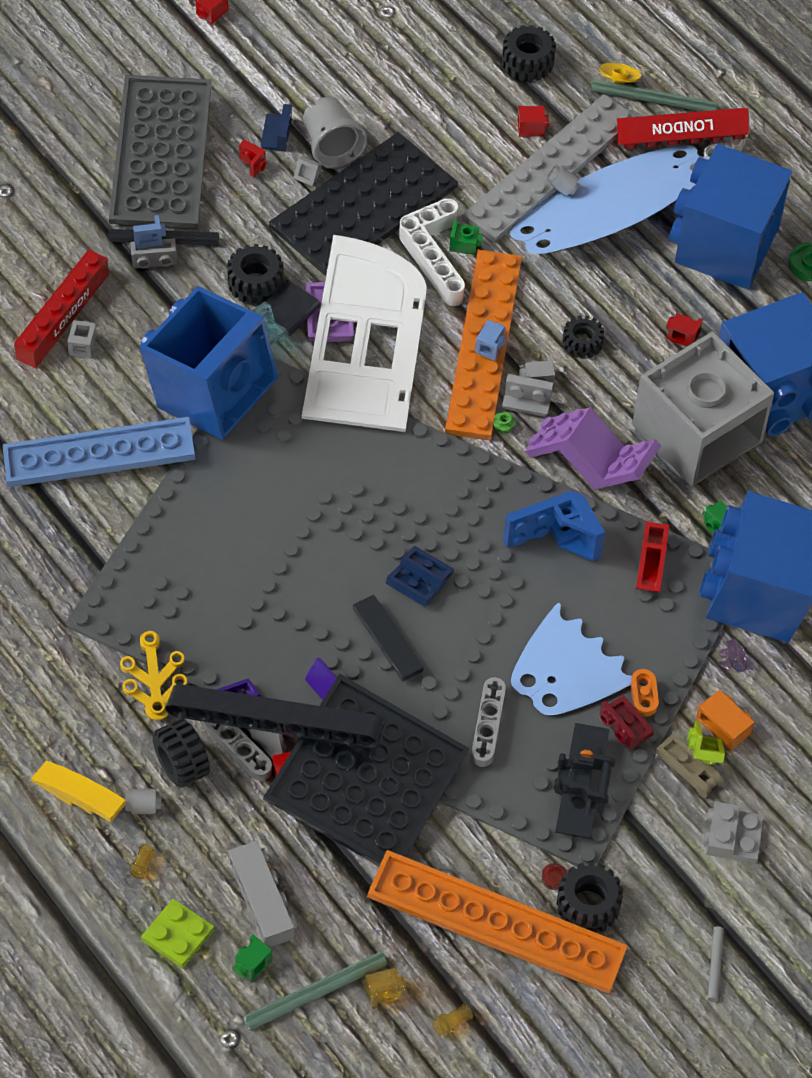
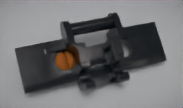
M575 723L569 759L566 758V754H559L558 778L555 779L553 786L555 793L562 796L555 833L585 839L591 838L596 804H607L609 802V796L607 795L611 770L616 762L614 758L605 756L610 729ZM593 769L601 771L597 792L589 790ZM580 798L584 800L586 805L581 809L574 808L571 804L572 800Z

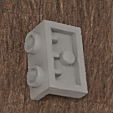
M508 374L502 408L546 417L550 407L553 382Z

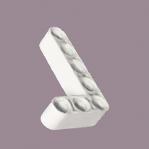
M443 199L402 217L400 220L399 238L444 302L450 306H459L464 300L465 283L431 237L451 228L453 221H457V202L453 199Z

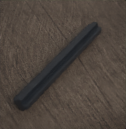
M110 229L109 241L135 242L134 230ZM165 230L166 236H162V239L175 238L176 244L219 245L220 240L218 232Z

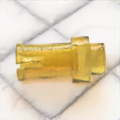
M464 1003L448 1014L442 1013L437 1016L436 1021L433 1022V1028L438 1035L443 1033L448 1035L455 1030V1027L473 1018L472 1011Z

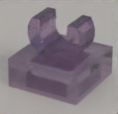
M736 639L726 641L727 649H721L718 653L722 658H728L720 662V666L723 669L733 667L738 673L746 671L745 649Z

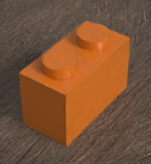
M720 689L698 706L696 719L716 738L722 739L723 745L730 751L752 734L755 723L749 713L742 711L735 704L734 700L729 695H725Z

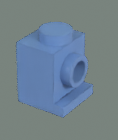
M487 320L476 338L475 353L496 361L498 349L501 350L506 341L504 336L505 326Z

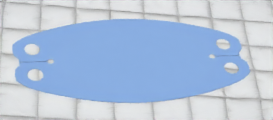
M692 145L667 147L617 162L584 176L578 180L577 183L580 185L573 195L565 196L559 191L523 217L512 228L510 236L517 241L526 243L525 248L531 254H544L581 245L632 226L677 200L682 188L690 190L696 185L690 182L692 173L690 166L695 164L698 157H700L697 154L698 150ZM682 150L687 153L683 158L673 157L676 151ZM525 226H532L534 228V231L530 234H522L520 232L521 228ZM540 240L550 241L548 247L539 248L536 246Z

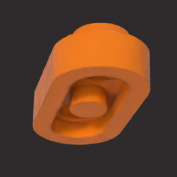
M639 669L633 673L631 678L633 706L641 716L648 717L655 714L658 708L657 682L653 672L647 669ZM639 683H645L646 686H641ZM642 704H647L649 707H643Z

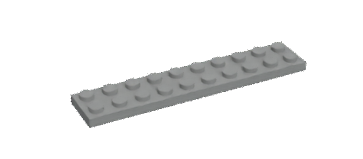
M603 94L462 214V220L470 226L480 227L479 232L496 243L523 217L557 190L546 180L548 173L555 165L562 166L575 175L618 138L617 118L637 116Z

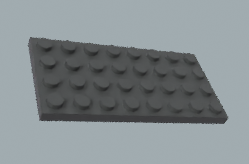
M125 75L109 224H155L154 216L159 215L160 223H164L165 227L198 229L212 79Z

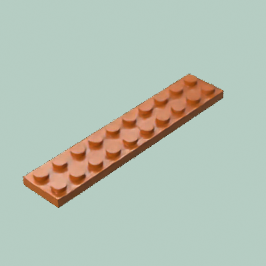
M478 249L446 422V434L491 441L522 256ZM487 320L500 323L506 328L504 333L506 341L502 349H498L496 361L475 353L476 338Z
M389 850L386 851L367 895V898L610 994L628 946Z

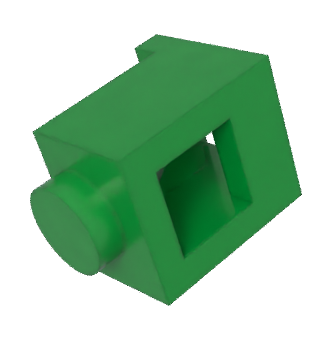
M454 220L449 251L476 255L477 246L481 247L483 234L479 233L480 227L458 224V221Z
M721 500L714 505H708L702 512V515L705 517L704 524L711 533H714L716 529L720 530L727 506Z
M254 934L249 937L250 945L243 946L235 956L236 964L232 967L236 975L240 978L245 977L250 982L272 962V949Z

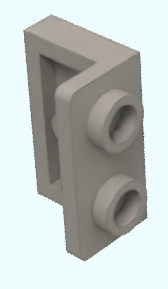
M175 238L162 239V246L136 249L135 242H130L133 269L178 265Z

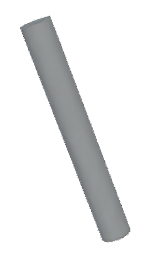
M714 927L708 990V1001L717 1002L719 996L724 928Z

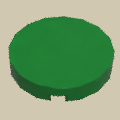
M805 242L792 249L788 260L789 268L799 279L812 282V245L810 242Z

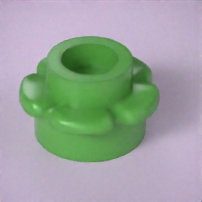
M508 412L497 413L494 417L493 426L497 432L502 434L509 433L516 424L512 414Z

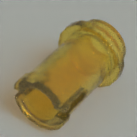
M147 844L140 846L135 861L129 867L131 870L130 874L139 879H143L149 874L148 867L156 852L152 846Z

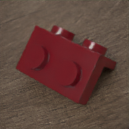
M624 695L610 704L607 701L601 703L600 719L606 726H610L615 732L617 740L621 744H625L629 750L654 735L652 727Z

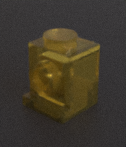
M396 968L365 976V988L372 1010L377 1009L380 1002H394L401 997V992L406 991L404 977L398 976Z

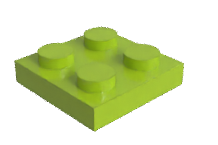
M172 899L142 934L141 941L183 969L214 932V926L175 899Z

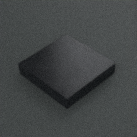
M287 280L257 312L265 320L291 336L321 304L317 298Z

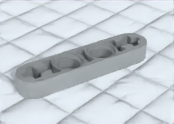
M497 677L487 679L483 686L471 753L473 763L480 767L490 765L494 759L506 690L504 681ZM492 687H497L495 699H490ZM486 707H494L497 713L489 716L483 710ZM489 728L494 734L490 737H484L480 734V730ZM482 744L487 745L486 754L483 758L480 757Z
M201 721L202 727L252 778L263 781L271 776V760L239 727L218 724L219 727L217 728L215 723ZM226 730L234 732L235 736L227 740L222 738L221 734ZM241 747H248L251 753L247 756H241L237 751ZM256 763H257L260 767H262V766L265 765V770H264V771H263L262 769L256 770Z

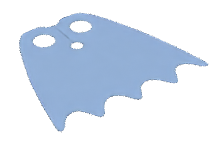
M557 603L527 643L511 677L512 686L520 694L531 697L534 707L544 715L562 714L586 706L631 685L632 676L624 674L621 670L624 656H605L601 651L603 638L590 639L584 637L581 633L582 619L563 620L560 616V603ZM524 674H531L535 677L536 683L532 687H525L520 682L521 677ZM553 676L556 678V682L553 684L549 683L547 678ZM545 694L555 695L558 700L557 704L553 707L545 706L542 703V697Z

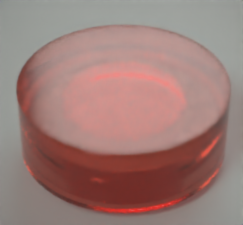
M558 863L548 864L542 871V883L548 889L558 890L562 876L567 873V870Z

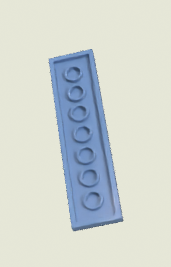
M189 417L3 444L8 487L196 460Z

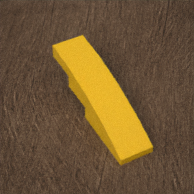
M47 760L31 778L32 782L68 805L72 806L75 804L89 814L94 812L110 823L126 805V799L104 786Z

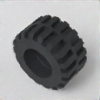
M522 25L520 28H513L512 32L509 31L503 40L501 61L505 72L511 74V77L514 79L519 78V81L528 80V82H533V80H541V77L546 78L554 67L556 52L554 37L550 36V32L547 30L543 31V28H536L534 25H529V27Z
M254 244L252 247L246 245L244 249L239 248L236 250V253H232L227 263L228 289L232 292V296L234 298L239 297L240 302L246 301L248 305L253 303L262 305V302H266L284 284V264L281 261V256L276 254L274 249L269 250L268 246L265 245L259 247V244ZM251 273H260V274H263V275H261V276H250V275H248V274H251Z
M180 718L153 732V745L158 760L169 779L176 786L183 788L209 775L210 764L205 747L195 729L184 718Z
M589 862L588 866L580 863L577 869L573 866L569 869L568 874L565 873L562 876L556 905H558L557 911L565 921L595 933L597 929L603 932L606 930L607 925L611 927L619 916L623 899V886H620L618 876L613 877L614 871L611 869L605 870V865L600 864L597 867L594 866L595 862ZM582 891H592L600 895L603 902L598 905H586L576 895Z

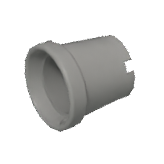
M334 97L317 99L314 101L316 105L311 109L308 106L303 115V123L311 140L313 157L317 163H320L325 168L337 169L348 166L356 161L364 152L367 145V135L360 124L350 117L338 99Z

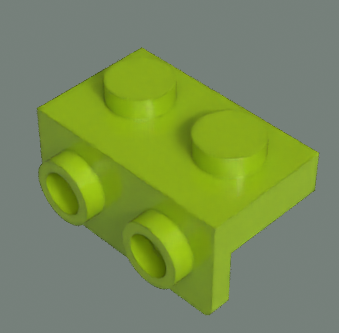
M695 720L694 728L689 727L687 737L693 758L700 759L703 763L715 765L717 762L723 763L725 752L722 739L703 736L701 723Z

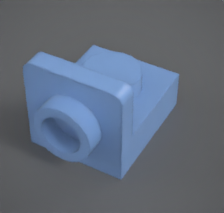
M159 215L154 216L155 224L133 226L136 249L162 246V236H166L165 224L160 223Z

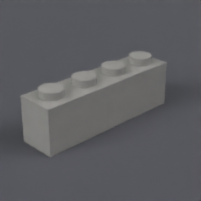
M256 840L228 850L230 867L261 941L270 948L294 939V929L297 928V923L292 913L288 914L286 906H288L286 896L283 891H278L276 886L278 879L275 871L269 870L267 865L269 858L265 848L260 849Z

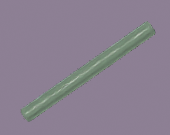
M596 79L592 83V91L695 111H711L718 108V103Z
M382 952L367 957L243 1017L244 1023L248 1030L259 1027L387 965L386 957Z

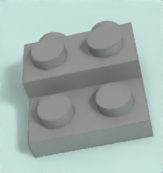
M715 801L713 808L708 807L706 823H710V830H705L703 845H707L706 855L756 864L763 815L739 811L740 806Z

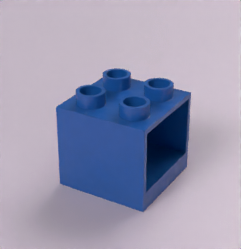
M718 143L709 160L698 157L690 177V182L696 185L691 190L682 188L674 207V213L683 216V218L679 216L676 218L669 235V242L677 244L674 263L749 290L780 228L793 171Z
M199 286L185 300H177L170 310L169 317L157 330H149L142 338L140 344V352L143 356L157 408L177 418L189 417L191 425L221 440L229 434L278 379L264 317Z
M801 292L723 321L719 338L774 392L765 433L767 432L769 436H777L785 432L792 422L805 417L812 421V304L806 295Z
M748 491L739 508L727 506L720 530L716 529L713 534L708 556L714 558L711 570L707 569L704 574L699 597L709 599L707 619L789 643L812 605V510Z

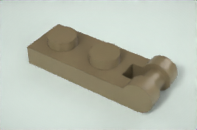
M674 733L656 748L655 753L696 788L698 794L703 798H707L712 793L714 787H719L724 782L723 777L709 764L703 763L700 759H694L692 750ZM705 775L708 780L704 782L700 777Z

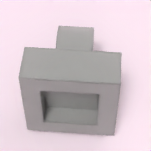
M301 156L298 158L293 178L314 186L317 182L321 164Z

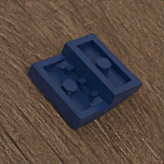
M413 546L402 557L400 565L387 576L386 584L426 607L449 580L454 569L420 548Z

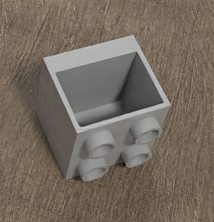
M712 331L640 376L632 426L647 441L656 439L661 445L658 450L659 454L693 487L763 442L774 392Z

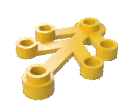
M146 631L140 637V646L146 652L149 674L136 666L135 660L130 656H125L121 659L120 668L124 673H130L150 688L151 697L139 690L137 682L133 679L124 681L123 692L145 706L146 715L151 720L161 721L169 715L165 710V706L173 686L176 685L175 682L180 679L184 681L183 685H187L186 676L176 674L172 679V686L161 696L160 687L177 668L183 666L184 655L179 651L171 653L170 661L158 673L156 650L160 646V638L156 632ZM147 637H153L154 641L147 642L145 639ZM180 657L181 661L174 662L173 658ZM125 662L132 663V666L127 668L124 667L123 664ZM133 685L135 688L133 690H127L126 686ZM155 705H160L162 709L156 711L153 709V707Z

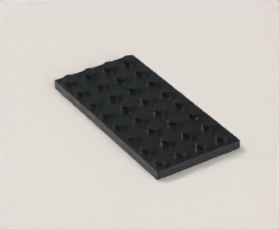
M397 132L270 220L269 227L326 276L333 235L358 239L377 245L400 229L402 217L438 202L458 187V181L402 134Z

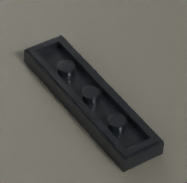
M374 594L353 604L354 612L402 682L424 671L423 665Z

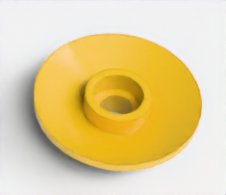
M605 63L599 68L600 73L611 79L612 83L624 85L625 83L636 82L641 79L640 71L628 65Z

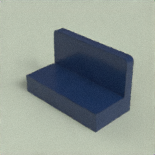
M283 104L281 115L266 114L261 139L262 149L286 152L292 122L291 104Z

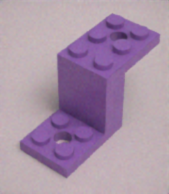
M589 407L582 410L577 409L567 414L562 413L556 417L546 418L541 423L538 433L529 440L530 444L525 452L531 458L559 450L593 489H599L640 479L661 445L654 439L624 446L596 412Z

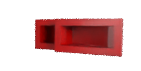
M648 521L645 523L636 589L660 593L669 525Z

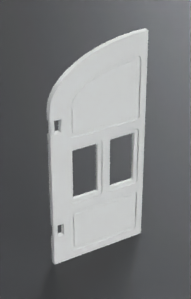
M333 235L302 419L401 432L406 431L426 299V283L418 269L403 257L369 242ZM414 301L419 302L418 309H413ZM331 319L357 323L351 364L324 360ZM371 324L398 328L392 369L364 366ZM400 393H405L404 402L398 401Z

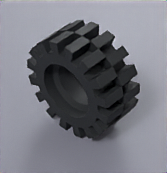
M578 315L577 320L573 317L570 322L567 321L562 338L563 347L567 349V353L571 354L574 352L573 357L576 358L579 354L581 359H585V355H588L589 358L593 357V353L597 355L599 350L602 349L604 340V327L601 328L602 324L600 321L596 323L597 319L594 317L592 320H589L587 315L585 319H582V315ZM584 333L591 336L592 339L580 340L575 335Z

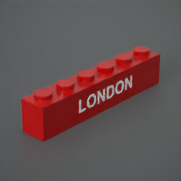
M749 108L617 118L618 145H624V149L637 148V144L645 143L646 147L659 146L658 142L666 141L667 145H680V140H689V144L702 143V138H711V142L724 141V137L732 136L733 140L746 139L745 135H750Z
M87 250L14 342L17 360L36 369L109 276L108 258L92 250Z

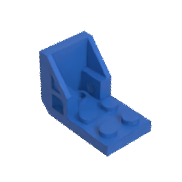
M569 491L506 514L503 542L507 548L514 545H522L530 539L541 538L550 533L559 548L590 561L601 558L605 531L582 494ZM568 527L569 530L562 531L560 528Z

